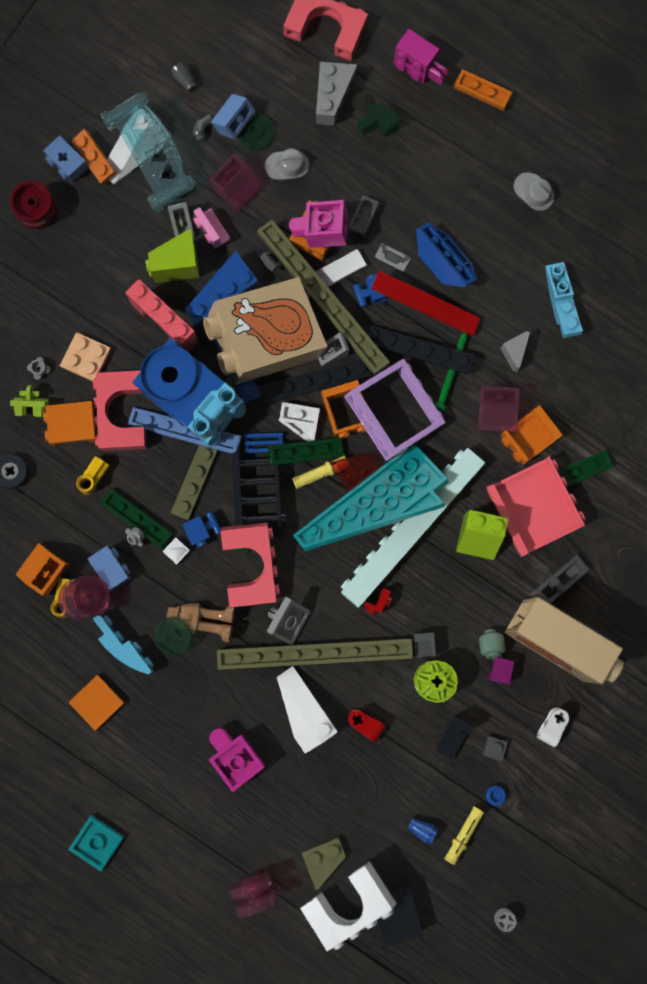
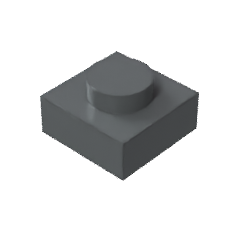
M272 250L264 252L260 256L265 266L271 271L284 266Z
M487 736L482 755L502 761L507 741Z

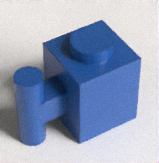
M372 274L366 279V289L362 290L360 284L353 286L361 308L367 306L366 298H370L372 306L390 300L389 297L371 289L376 274Z
M213 511L206 514L209 520L206 523L199 516L182 524L193 547L197 546L200 548L208 544L207 540L211 539L208 533L209 530L213 529L215 535L221 533V527Z

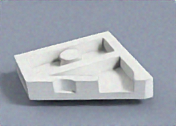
M282 402L279 421L307 442L314 441L320 408Z

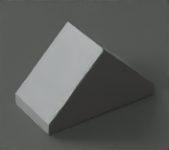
M186 202L168 206L175 237L189 229H192L193 232Z
M526 331L503 343L500 348L514 372L520 369L530 332Z
M342 332L326 341L327 348L318 359L321 366H324L349 355V348Z

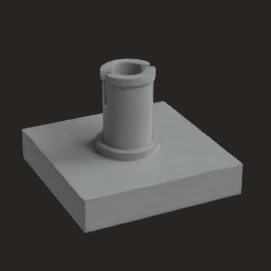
M285 597L279 609L277 607L270 609L275 614L268 612V617L273 619L266 632L293 645L311 611Z

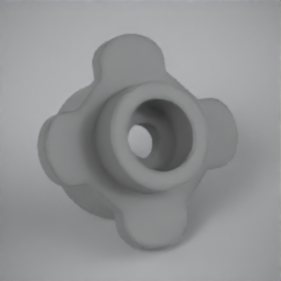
M38 357L27 366L28 371L34 374L36 380H40L45 373L50 372V367L45 365L44 359Z
M136 527L132 529L127 528L125 530L127 541L132 545L137 544L139 547H142V540L145 537L144 533Z

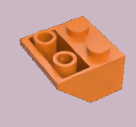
M38 543L15 575L40 595L48 597L58 583L59 578L64 575L70 565Z

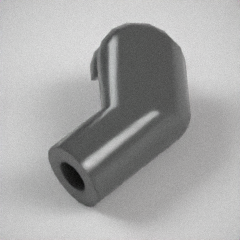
M210 115L195 123L193 136L198 141L205 138L203 131L212 124Z

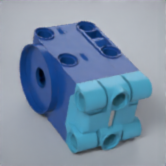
M171 338L162 347L153 350L145 358L140 373L132 381L146 397L210 447L219 445L221 431L225 429L233 417L241 418L246 413L245 401L238 397L229 385L212 373L203 363L192 357Z

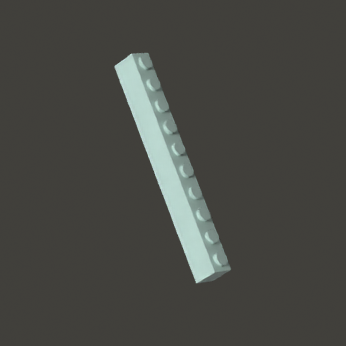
M469 448L465 451L460 450L454 457L455 463L452 466L448 464L442 471L448 478L449 483L435 494L444 502L445 506L406 519L402 523L400 521L397 522L391 529L394 531L391 536L385 535L379 542L381 547L377 552L373 549L366 557L369 561L364 566L360 564L353 572L356 574L352 580L347 579L342 584L341 588L343 590L341 594L357 608L360 607L484 465L485 462Z

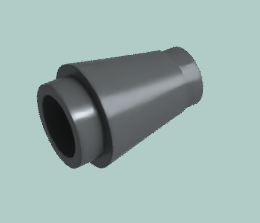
M183 62L178 63L171 69L172 76L188 92L197 86L188 66L184 65Z

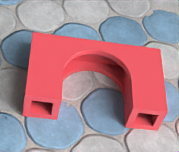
M294 0L283 26L284 36L301 42L305 30L312 19L322 15L333 17L342 28L335 44L334 55L351 61L366 27L368 13L361 9L349 7L343 2L338 3L333 0Z
M138 279L125 292L131 305L145 318L147 316L152 318L169 338L173 339L188 353L199 343L195 331L142 281Z
M140 371L96 373V379H93V388L97 393V397H94V408L97 409L94 424L95 427H98V435H95V445L101 451L147 449V432L144 427H116L111 424L108 417L109 406L116 397L123 394L142 393L132 383Z
M268 522L222 527L221 539L223 550L250 548L259 553L264 562L263 572L257 579L250 582L228 584L229 606L238 607L276 602V596H280L279 585H275L274 577L278 576L277 566L272 564V558H275V548L270 547V539H273L272 527L268 528Z

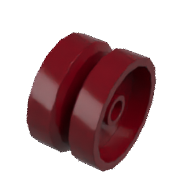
M37 181L20 183L14 188L10 196L12 211L24 226L30 229H42L53 222L57 206L51 193L43 184Z

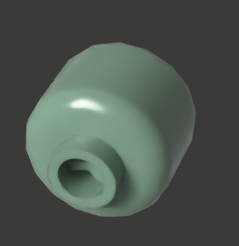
M490 629L484 631V634L479 637L481 655L490 660L495 657H502L506 649L504 637L501 633Z

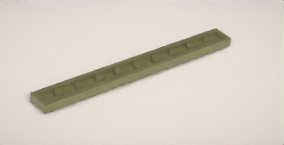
M270 220L258 229V235L294 278H300L305 292L339 333L342 332L347 343L370 371L376 375L389 365V360L274 221Z
M229 374L225 383L240 397ZM229 424L225 427L223 431H227ZM201 445L198 446L171 514L189 521L218 450Z
M412 639L217 650L218 670L413 658Z

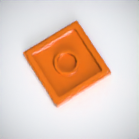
M96 675L68 703L96 731L125 702L99 675Z

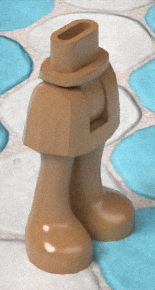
M200 603L183 604L177 607L169 606L166 622L174 623L175 626L193 634L197 630L216 633L221 636L222 641L230 642L233 625L203 622L201 618L234 623L236 607L228 606L225 610H211L201 608Z

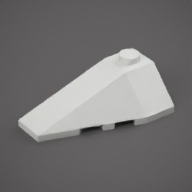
M140 107L128 121L108 157L109 162L117 172L109 180L114 185L132 173L133 169L140 164L146 163L147 159L155 153L161 152L172 137L155 117Z
M293 666L277 677L293 736L304 753L314 749L337 733L336 728Z

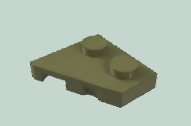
M338 837L302 852L316 890L321 887L346 857Z

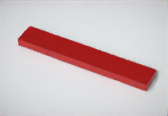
M381 271L377 272L371 287L372 290L470 336L474 335L480 320L479 317Z

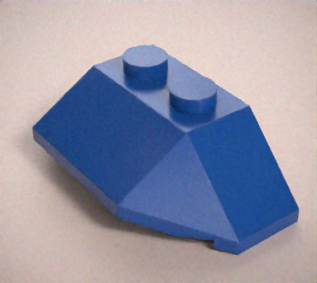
M430 222L417 228L419 257L442 284L466 287L477 280L472 262L448 234L434 227Z

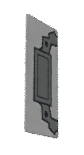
M383 243L375 255L379 260L402 272L410 260V257Z

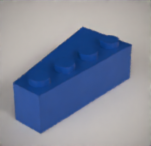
M236 251L185 309L188 317L198 330L204 326L203 320L205 317H208L214 301L252 291L259 287L258 280Z

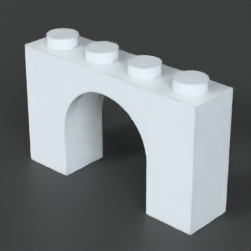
M370 862L349 876L363 901V913L360 918L346 920L339 917L333 911L323 893L308 901L301 908L327 951L333 947L337 950L345 944L344 940L350 937L351 940L361 934V929L366 927L368 930L377 924L376 920L383 917L385 919L393 913L392 909L395 907L396 902Z

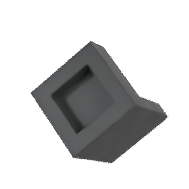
M434 633L413 634L415 657L436 656Z

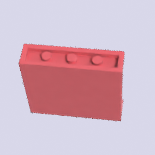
M550 457L486 488L499 516L508 518L506 529L520 557L585 526L583 522L586 520L583 513L577 511L575 507L577 502L573 494H569L566 490V487H568L567 482L563 476H559L557 472L559 467L554 459L551 460Z

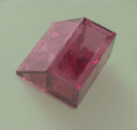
M235 153L209 178L210 188L237 212L263 186L251 168Z
M481 386L479 392L478 430H507L516 432L519 388Z

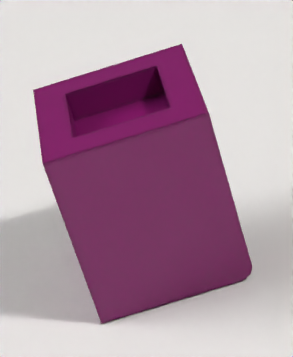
M495 657L488 680L510 685L514 661Z

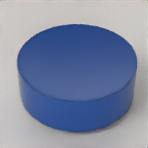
M492 785L486 790V800L491 805L500 806L505 802L506 793L500 786Z

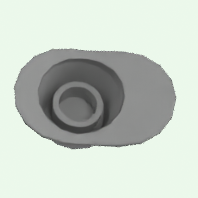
M292 148L271 154L265 162L266 173L275 180L299 178L305 175L309 169V161L305 154Z
M527 172L519 175L514 181L515 193L534 210H546L552 205L554 193L551 185L546 180L541 179L534 173Z

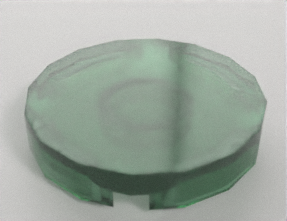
M261 114L252 115L238 134L239 142L248 150H263L273 140V125L267 117Z
M177 617L163 619L154 631L157 647L168 655L183 654L193 641L189 625Z

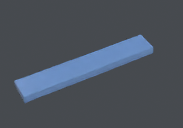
M133 407L128 426L144 427L149 432L230 454L238 452L242 439L240 435L221 431L219 445L210 447L186 427L180 425L174 418Z

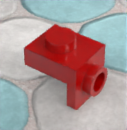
M383 588L376 606L364 602L363 606L367 607L365 611L374 615L377 612L382 613L384 606L388 608L392 597L389 596L391 591Z

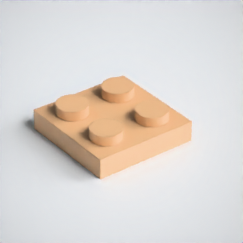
M76 332L60 367L93 382V379H96V373L101 372L112 349Z

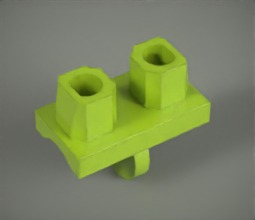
M31 385L27 386L26 391H20V396H26V398L15 397L14 400H10V406H14L15 416H26L28 406L33 407V416L43 417V412L46 411V406L49 405V399L33 398L39 397L40 392L33 391V386Z

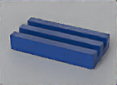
M283 433L244 434L245 454L268 453L267 448L249 449V446L283 445ZM279 438V440L249 441V439Z

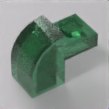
M384 104L370 105L367 107V116L361 117L357 122V133L362 137L376 127L383 137H386L399 127L400 118L390 107Z

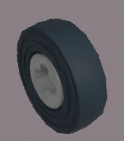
M17 455L2 456L0 458V485L7 489H15L22 486L29 475L27 463ZM13 467H15V468L13 469V471L15 472V474H14V475H11V474H10L9 476H7V475H8V471H6L7 468H11V469H12Z

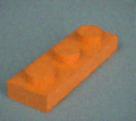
M463 69L454 85V89L504 111L512 94L511 91Z
M83 129L71 140L100 184L105 185L117 174L87 130Z

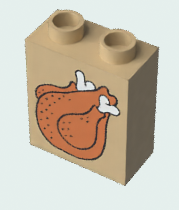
M299 277L214 301L208 317H205L203 320L208 338L210 340L217 339L222 352L217 355L221 372L225 376L231 374L235 385L317 360L327 348Z
M538 597L523 600L504 632L583 682L603 684L606 679L612 683L618 677L624 665V662L618 659L622 648Z

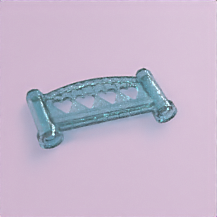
M143 91L135 94L111 111L106 110L101 113V118L109 130L112 131L116 127L118 128L154 192L147 199L153 210L159 213L164 210L165 205L193 189L196 182L191 175L187 176L185 174L179 150L171 134L156 114L148 108L147 103L150 100ZM139 114H143L144 121L148 122L146 129H132ZM148 131H153V137L157 138L158 142L155 146L142 145ZM158 147H161L163 154L167 156L165 162H151ZM167 164H171L172 170L176 172L174 179L160 178Z

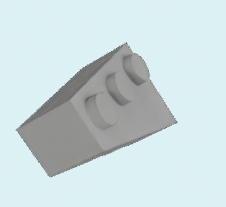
M320 62L316 124H335L351 84L356 77V64Z

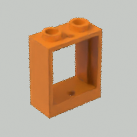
M358 380L321 391L334 437L346 438L350 436L351 432L357 431L362 433L366 431L362 423L338 429L329 400L345 396L351 390L358 387Z

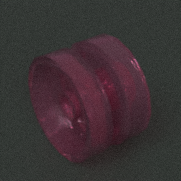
M85 575L70 580L62 586L59 592L58 603L66 617L73 621H84L100 616L107 610L110 602V593L102 579L95 575Z
M269 872L248 877L228 888L232 900H239L234 906L239 918L257 914L279 902L276 891L269 889L273 884Z

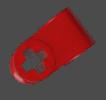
M353 710L348 715L349 724L374 742L378 741L386 727L379 720L372 716L370 717L360 710ZM360 714L362 721L354 724L353 716L357 717Z

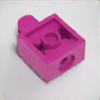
M408 29L396 45L395 66L400 71L410 74L415 81H420L423 84L428 77L438 84H442L444 78L449 74L445 67L437 63L439 48Z
M344 200L306 203V217L292 218L289 222L292 235L294 237L305 236L309 248L344 246L347 244L348 211Z
M217 728L210 734L209 740L217 753L209 761L232 792L265 767V764L243 734H240L234 740L223 728Z

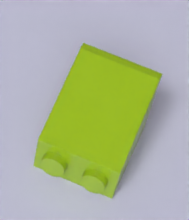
M192 229L186 230L148 253L149 260H146V268L149 271V276L153 277L155 283L200 278L196 244Z
M469 510L463 516L456 552L494 560L505 537L508 518Z

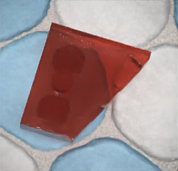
M369 453L329 463L349 492L379 469Z

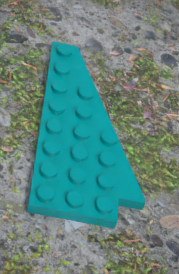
M412 444L296 532L293 537L305 551L443 508L445 506L444 502L435 493L448 484L449 480L415 444Z

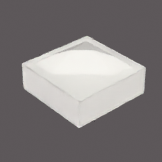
M175 538L163 552L178 565L190 550Z

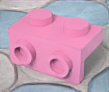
M200 207L194 210L195 218L193 220L198 229L202 228L204 231L203 236L208 244L211 243L216 249L230 241L229 235L212 209L204 213Z

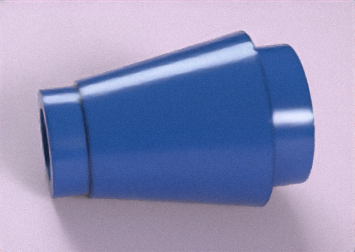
M414 818L408 826V829L425 844L426 842L431 844L438 832L434 825Z

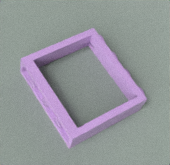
M404 359L354 388L344 396L386 461L445 423L442 413L436 409L432 398L425 392L421 381L415 377L411 366ZM398 371L432 425L395 448L360 393L393 372Z

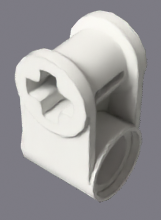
M561 708L551 709L536 737L556 747L569 721L567 712ZM556 714H560L563 717L561 721L555 718Z

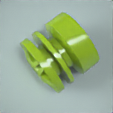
M437 660L426 661L421 664L415 671L413 679L414 687L418 694L424 699L435 703L444 702L451 698L458 685L457 674L454 669L447 663ZM436 676L441 680L437 687L431 682Z

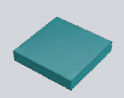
M90 815L68 850L101 872L124 836L95 816Z

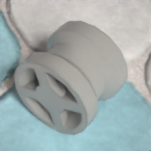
M501 908L495 913L494 920L501 931L510 932L515 928L516 918L509 909Z

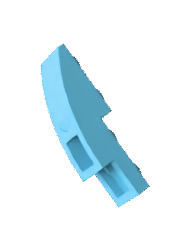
M562 262L547 265L545 269L550 299L556 323L560 326L562 336L567 338L582 335L583 330L573 301L574 293L565 264Z
M98 614L93 618L104 633L98 640L114 657L137 671L146 674L154 672L152 669L153 663L148 657L144 658L140 653L142 648L136 641L133 643L131 640L123 643L124 637L118 630L116 632L111 627L113 623L107 615Z

